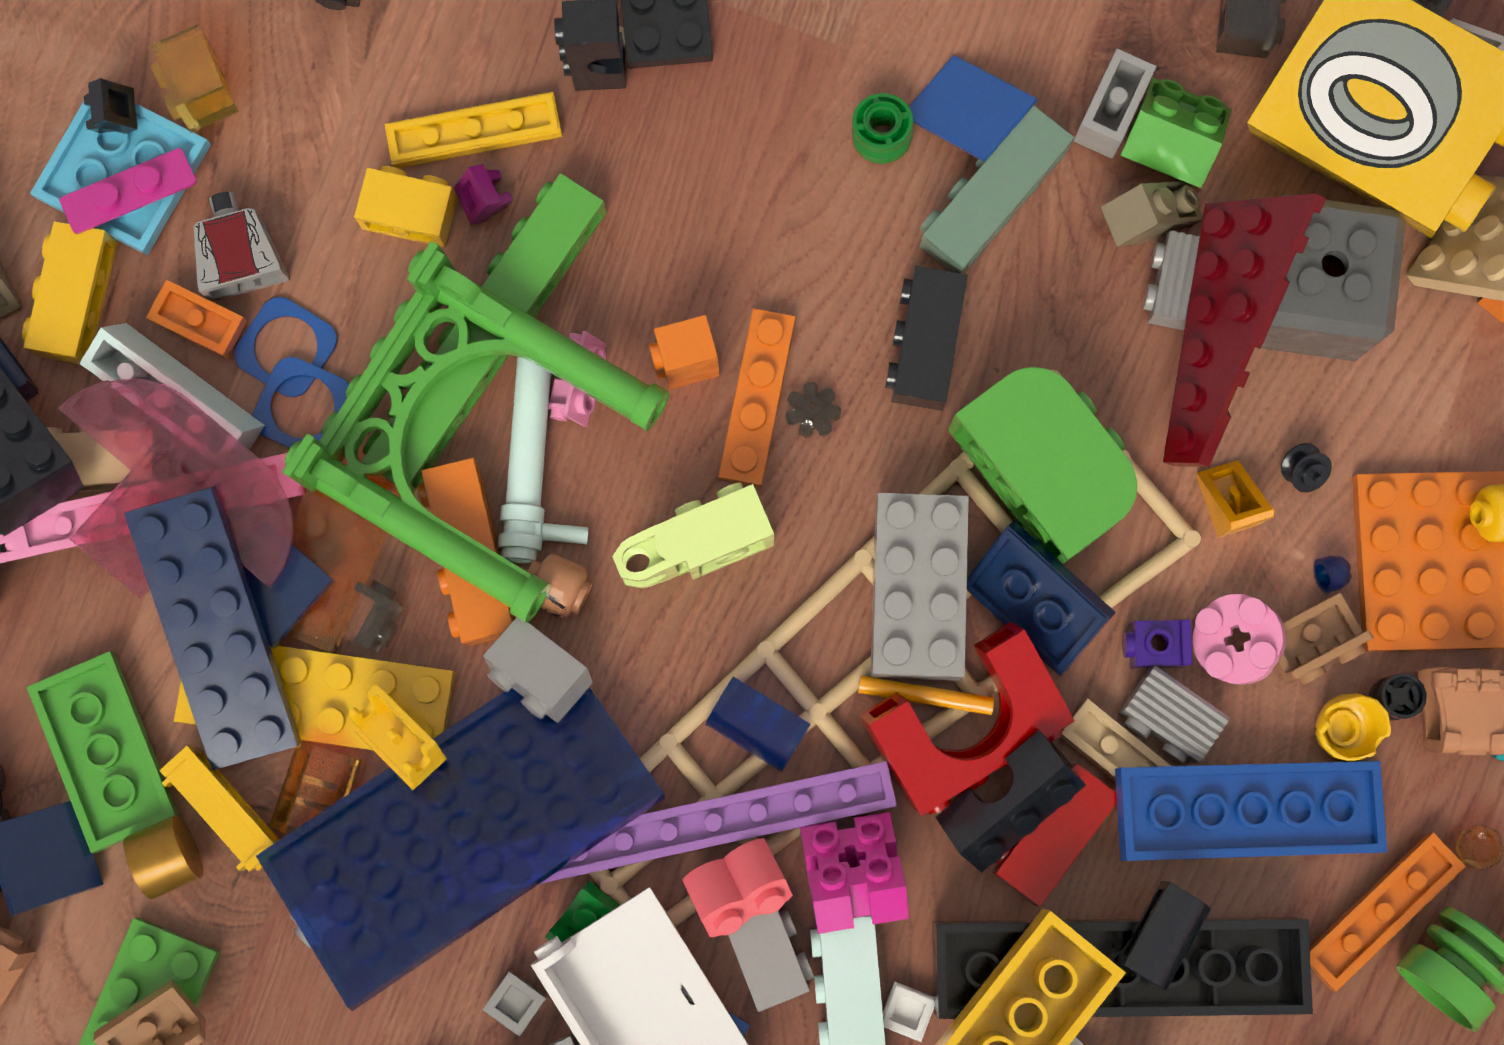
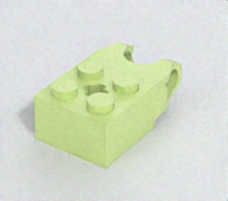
M741 482L735 483L719 490L716 493L718 499L701 505L700 500L686 503L675 509L677 516L623 541L612 557L625 585L636 588H648L687 572H690L694 580L773 547L774 532L754 485L743 488ZM643 554L649 557V565L645 570L640 572H630L627 570V563L633 556Z

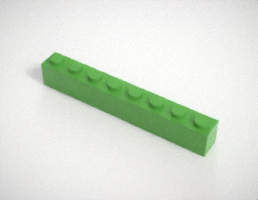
M561 173L554 183L549 181L543 186L536 198L538 206L530 218L523 217L518 222L511 236L514 241L505 254L499 252L493 258L487 269L489 277L482 285L483 288L536 318L607 214L605 203L602 199ZM467 322L471 330V343L499 339L473 322ZM450 323L444 329L437 342L440 348L435 355H442L457 349L459 328L456 324ZM509 355L483 356L457 366L437 381L422 399L411 420L405 444V467L414 494L418 489L417 485L424 481L421 470L432 468ZM424 360L419 366L426 370L431 365ZM389 409L387 416L390 418V420H389L388 422H389V423L392 425V427H393L394 422H395V418H392V417L389 415V412H390V409ZM376 431L369 437L362 450V453L365 454L361 460L363 464H374L390 454L389 437L385 431H381V433ZM392 470L379 475L396 486Z

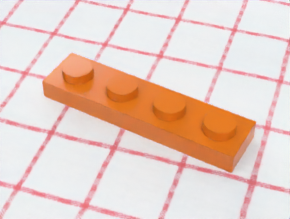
M752 309L718 476L719 480L733 483L741 482L743 485L748 486L753 484L754 487L762 488L796 316Z
M1427 833L1310 946L1312 971L1331 991L1337 992L1466 866L1435 833Z

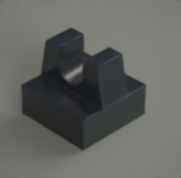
M102 78L88 83L89 93L84 96V105L90 106L91 119L86 121L87 130L97 133L116 131L123 134L138 130L134 88Z

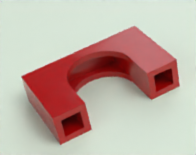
M1012 622L973 645L991 676L999 695L997 720L988 735L977 744L961 750H947L935 746L928 737L909 701L898 692L859 715L884 761H887L888 768L910 806L921 816L927 813L935 814L942 811L951 803L952 797L965 789L968 790L970 788L974 790L988 781L989 774L1002 766L1009 767L1005 758L1038 730L1050 741H1054L1062 736V731L1065 727L1075 722L1025 629Z

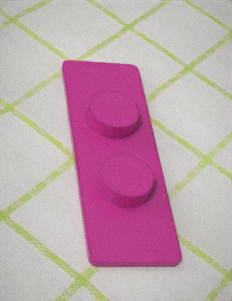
M177 148L62 196L59 201L72 231L75 234H80L194 186L197 180L183 150Z

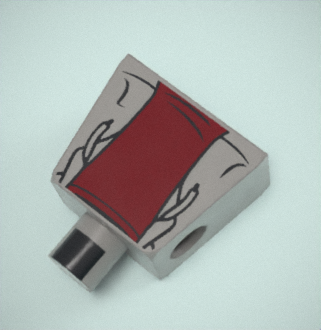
M221 192L211 196L209 201L213 218L199 221L193 227L199 292L206 299L214 302L290 281L288 272L270 233L254 208L239 210L236 196L233 192Z

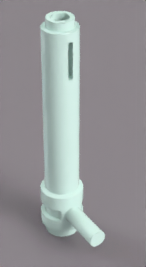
M517 357L506 503L501 505L500 522L504 524L503 533L498 535L497 548L502 550L501 556L510 562L532 563L536 560L537 553L542 551V540L587 544L588 527L544 523L545 509L541 507L551 373L535 363Z

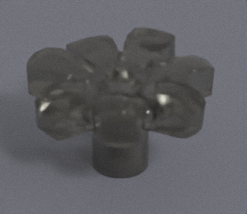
M814 382L804 384L803 395L792 391L788 396L787 402L794 409L787 411L785 415L787 424L794 426L800 423L798 434L805 438L811 437L814 429L822 437L829 435L832 432V425L828 420L837 421L841 416V408L838 405H831L836 397L835 392L827 387L818 393L817 385Z

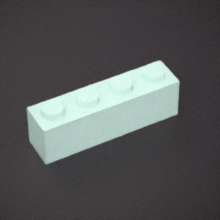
M127 323L101 327L79 363L220 468L243 461L265 426Z
M871 915L853 918L854 928L821 934H818L817 929H810L812 957H821L823 975L814 976L816 1004L825 1003L827 1022H818L820 1045H885L875 924H872Z

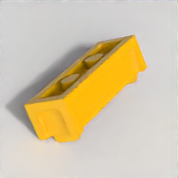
M186 746L159 770L164 777H167L162 782L164 787H172L174 785L241 861L236 867L239 871L247 869L250 872L254 868L260 871L286 847L283 841L218 769H211L208 757L199 747Z

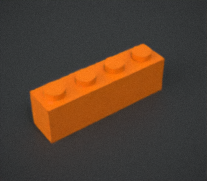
M470 458L421 470L424 483L417 485L421 504L427 510L430 509L431 513L500 555L480 466L476 460ZM448 569L437 570L442 594L444 596L450 594L454 611L448 612L447 618L453 639L460 637L461 643L467 647L494 641L515 620V616L510 613V607Z

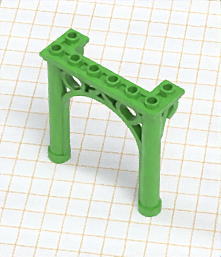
M431 241L425 251L420 250L415 254L408 268L410 274L407 280L416 290L411 300H405L397 309L394 316L395 325L387 337H381L372 348L370 353L371 362L364 373L356 375L350 382L346 390L347 399L339 412H333L325 421L321 430L323 435L321 440L318 441L311 435L306 434L302 442H295L285 457L286 466L282 473L314 493L315 490H318L510 607L512 615L528 623L540 610L548 596L551 585L538 576L531 575L430 513L419 502L410 486L405 467V444L411 420L420 402L434 384L452 369L472 359L488 355H512L527 359L631 420L632 423L646 431H649L663 413L668 403L670 392L655 383L649 386L458 273L440 246ZM442 305H444V306H446L448 309H440V308L442 307ZM443 322L455 323L459 328L457 349L442 355L430 353L427 348V341L436 326ZM467 322H473L499 339L471 343V330ZM415 347L418 354L431 365L426 370L419 366L411 373L398 375ZM402 389H410L406 396L402 391ZM387 391L391 396L392 404L389 415L395 418L393 427L386 420L370 418ZM374 430L385 431L389 437L390 454L374 464H362L358 459V448L364 441L365 436ZM345 457L348 462V465L342 463ZM392 470L393 479L401 498L371 481L368 477L379 476Z

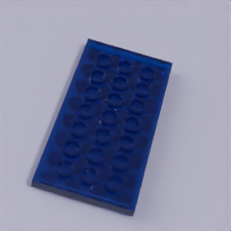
M590 687L559 723L555 722L548 715L540 719L531 713L521 703L524 697L513 688L508 692L504 691L433 738L447 759L414 790L389 767L256 855L335 988L351 1011L363 1005L665 799L663 791Z

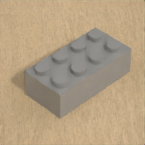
M877 494L874 524L870 677L960 681L965 677L969 496Z

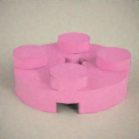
M1245 594L1226 595L1211 602L1207 608L1201 610L1196 616L1192 637L1193 649L1200 665L1212 677L1236 685L1252 684L1266 678L1274 670L1273 668L1278 663L1280 656H1283L1286 648V633L1283 622L1271 607L1259 599ZM1237 627L1240 628L1241 632L1249 633L1251 640L1244 643V650L1241 652H1237L1235 646L1228 645V637L1232 636V630Z

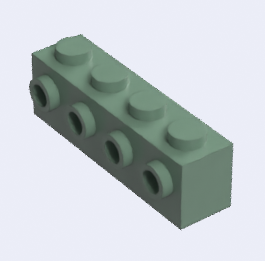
M1034 105L985 162L980 159L977 160L975 166L979 170L970 180L962 177L947 196L951 202L941 213L935 209L920 227L924 234L922 235L919 247L948 271L964 274L1069 152L1075 137Z

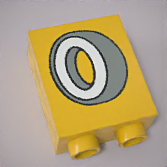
M1324 0L1248 120L1250 134L1374 206L1395 209L1407 225L1431 239L1444 220L1466 232L1496 187V185L1478 176L1475 172L1494 143L1504 147V51L1412 0Z

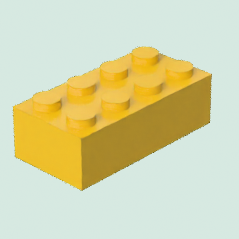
M1042 909L935 1045H1070L1126 972L1053 912Z

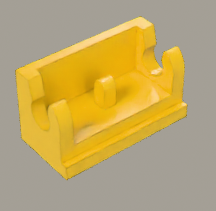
M375 683L367 691V698L370 700L368 706L362 711L355 707L350 709L349 717L355 724L352 729L414 790L447 758L437 743Z

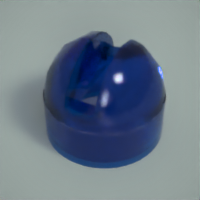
M1326 556L1316 559L1314 562V577L1317 585L1324 593L1344 588L1352 578L1349 572L1351 565L1341 556Z

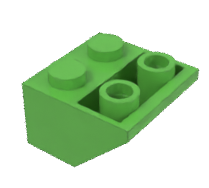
M1152 77L1120 156L1202 188L1223 144L1232 109L1225 107L1221 100L1213 96L1203 95L1200 97L1185 91L1184 87L1176 81L1170 79H1162L1160 81Z

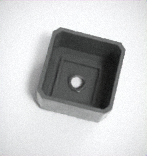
M1326 200L1320 214L1314 212L1304 234L1309 237L1303 253L1296 252L1286 275L1290 282L1261 348L1356 361L1394 332L1406 223L1395 209ZM1331 255L1339 258L1344 265L1343 275L1332 277L1326 274L1322 268L1323 257Z

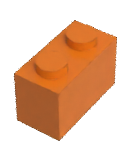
M706 315L654 329L656 342L648 345L657 379L666 378L669 390L720 376L718 356Z

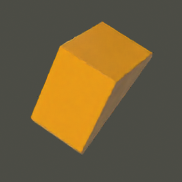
M1239 460L1197 472V480L1217 538L1258 526L1274 517L1273 508Z

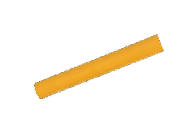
M860 676L858 693L888 698L898 692L909 702L992 715L994 697Z

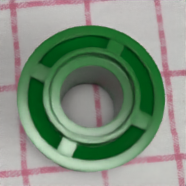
M878 93L863 99L855 108L852 117V141L860 156L873 163L887 164L900 159L908 151L912 142L913 115L907 103L901 98L887 93ZM878 125H887L892 129L881 133L873 128Z

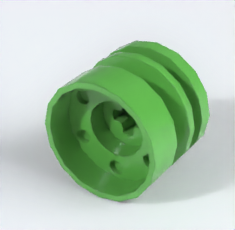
M1445 907L1438 915V920L1444 928L1435 924H1430L1427 928L1428 936L1439 948L1437 952L1422 944L1415 943L1396 965V970L1420 995L1442 1013L1466 1029L1477 1032L1495 1010V1004L1483 988L1486 986L1500 994H1504V941L1481 922L1468 917L1452 907Z

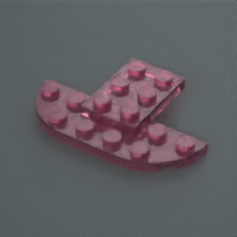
M146 379L107 380L91 385L70 397L58 408L131 470L69 538L140 599L150 591L124 513L216 485L242 565L265 585L272 588L286 566L293 541V517L285 490L273 472L257 456L180 392L164 384Z

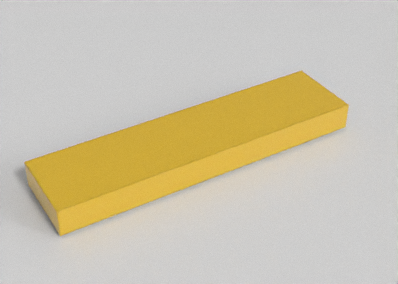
M554 92L384 124L391 164L395 168L562 137Z

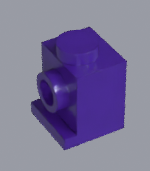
M1191 619L1133 621L1130 623L1129 631H1124L1122 636L1124 658H1130V668H1150L1152 666H1157L1158 668H1185L1192 665ZM1154 635H1160L1164 638L1165 648L1163 651H1157L1152 647L1151 639Z

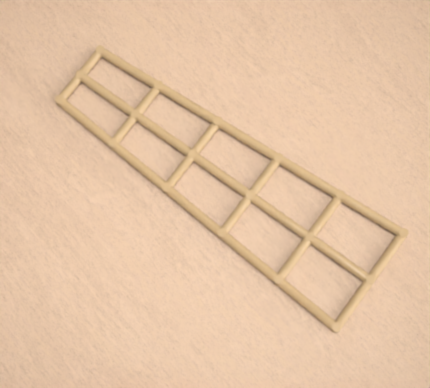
M1051 370L1061 376V374L1057 370ZM1123 450V453L1131 462L1136 473L1137 492L1177 539L1099 595L1111 608L1198 546L1201 541L1200 534L1191 528L1132 460L1127 450ZM964 451L919 493L943 495L958 482L1000 533L1004 531L1007 525L1013 522L1011 517L970 471L974 464ZM874 536L562 832L595 825L667 756L701 796L695 803L733 795L815 725L818 726L852 768L885 762L882 755L870 762L830 714L858 690L860 676L870 677L871 656L818 700L778 652L861 572L873 585ZM968 590L966 592V599L971 596ZM766 664L804 709V712L718 784L714 785L681 743ZM966 668L965 677L960 681H954L962 692L991 697L998 692L990 675L978 683ZM944 708L923 723L922 726L930 740H932L968 714L969 711ZM800 827L776 832L767 837L765 841L772 854L775 855L801 836ZM753 837V838H748V839H744V840H739L738 842H739L740 845H743V844H745V843H747V842H750V841H752V840H756V839H759V838H758V837ZM655 859L620 866L612 872L606 869L588 874L605 894L621 905L631 899L622 886ZM689 895L666 911L675 927L697 912Z

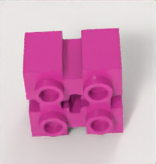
M890 812L854 818V828L837 830L836 821L800 827L804 860L818 934L854 928L853 918L870 915L873 925L909 919L906 884L900 856L897 855L896 838Z

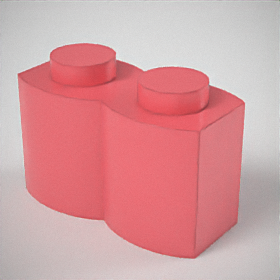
M764 838L747 842L731 851L723 859L710 861L695 868L682 879L710 938L730 935L736 932L752 916L771 914L778 911L793 896Z

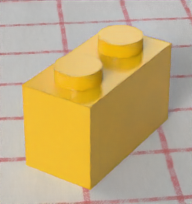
M382 166L381 170L367 168L354 218L363 230L426 244L433 241L440 247L446 248L458 198L452 186H448L449 183L446 180L436 176L424 175L423 180L407 177L406 172L391 166Z

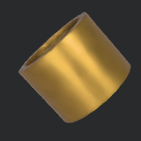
M177 815L124 838L123 848L131 874L142 893L151 900L203 877V864L195 840L186 824Z

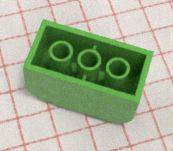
M1028 367L1007 375L957 412L948 432L1019 524L1064 565L1103 536L1128 514L1136 498L1137 478L1131 462L1123 453L1125 445L1122 439L1112 428L1108 427L1105 429L1094 416L1097 413V409L1091 399L1082 391L1077 394L1073 387L1059 374L1044 368Z

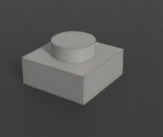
M509 971L483 1008V1011L520 1037L548 996L513 971Z

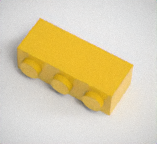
M54 221L51 234L46 235L42 246V255L45 259L41 275L35 278L32 288V297L34 299L31 317L25 320L22 329L23 348L37 357L81 365L79 363L97 334L118 242L105 230L92 228L80 234H75L70 224Z

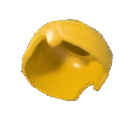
M1358 693L1340 694L1330 699L1321 709L1315 722V734L1319 745L1331 757L1347 762H1354L1374 756L1382 739L1389 737L1391 734L1389 712L1377 699Z

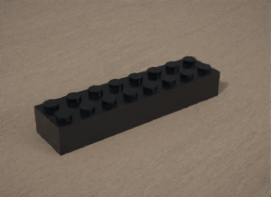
M1297 917L1206 918L1166 991L1116 962L1140 919L1062 920L1126 972L1092 1017L1313 1014L1308 919ZM1033 920L932 922L934 1014L938 1019H956Z

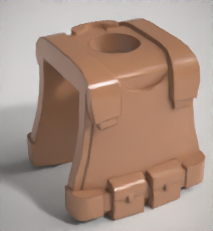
M1432 667L1415 671V677L1422 682L1427 693L1426 704L1423 708V743L1426 750L1449 754L1457 752L1460 755H1504V671L1460 667Z

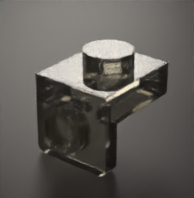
M373 580L368 587L358 581L354 590L376 602L354 641L378 653L381 646L387 648L393 641L399 629V624L395 621L404 606L393 601L397 592Z

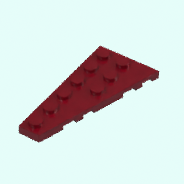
M1316 193L1205 204L1163 463L1172 466L1210 467L1231 418L1228 410L1237 387L1244 388L1250 375V372L1245 371L1254 348L1261 349L1290 283L1286 277L1296 252L1303 253L1309 237L1304 235L1313 213L1320 214L1326 198Z

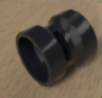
M1400 673L1381 678L1375 682L1369 692V697L1377 699L1389 712L1390 720L1395 721L1419 714L1426 704L1427 693L1424 685L1417 677L1411 674Z

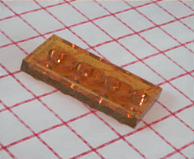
M368 477L371 481L401 498L396 487ZM306 489L286 538L332 577L335 582L290 631L288 636L335 654L387 532L318 490H315L313 493Z

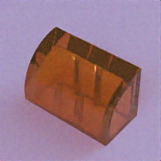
M302 741L294 749L269 826L284 834L334 846L362 759Z

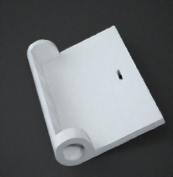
M651 887L643 890L565 941L561 942L558 936L534 951L537 959L531 964V967L580 1045H748Z

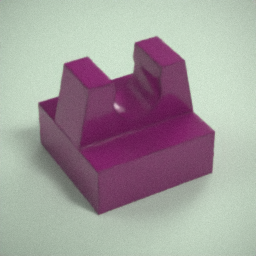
M484 164L468 167L453 187L470 225L486 222L491 215L507 208L513 200L510 192L503 194L496 192L494 186L501 180L502 175L499 170H486Z

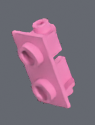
M583 331L582 335L569 333L568 338L606 360V343L587 331ZM555 379L548 409L551 410L550 418L566 422L568 418L583 427H587L590 414L594 411L596 400L567 382Z

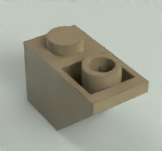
M1184 181L1141 183L1101 207L1117 247L1141 245L1165 236L1169 231H1178L1195 225L1203 219L1199 210V198L1189 184Z

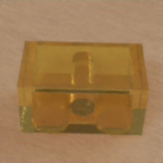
M198 24L150 45L157 61L151 65V69L162 89L167 87L169 92L163 96L164 102L173 119L182 118L191 133L239 112L215 52Z

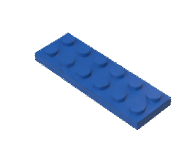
M1380 761L1115 768L1120 861L1387 852Z

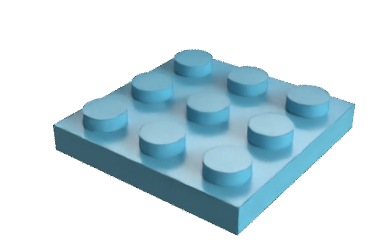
M83 101L30 194L37 200L64 213L59 201L62 196L177 148L183 150L191 170L195 174L211 144L207 139L136 103L138 130L127 134L116 131L97 133L87 130L86 121L91 119L90 106L84 105ZM186 189L96 226L94 229L105 230L117 241L148 256Z

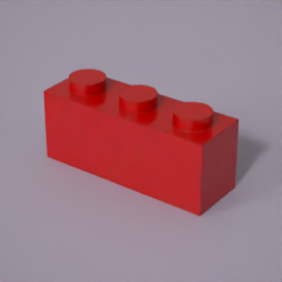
M1078 763L1071 765L1085 782L1086 786L1076 793L1070 802L1058 808L1040 823L1034 832L1026 835L1004 853L1002 858L996 862L997 865L991 872L1038 907L1042 906L1117 804L1116 792Z

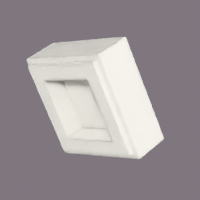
M894 981L883 1008L884 1028L922 1042L935 1007L934 996Z

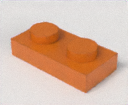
M168 280L165 281L146 316V319L226 359L229 357L247 323L243 316Z

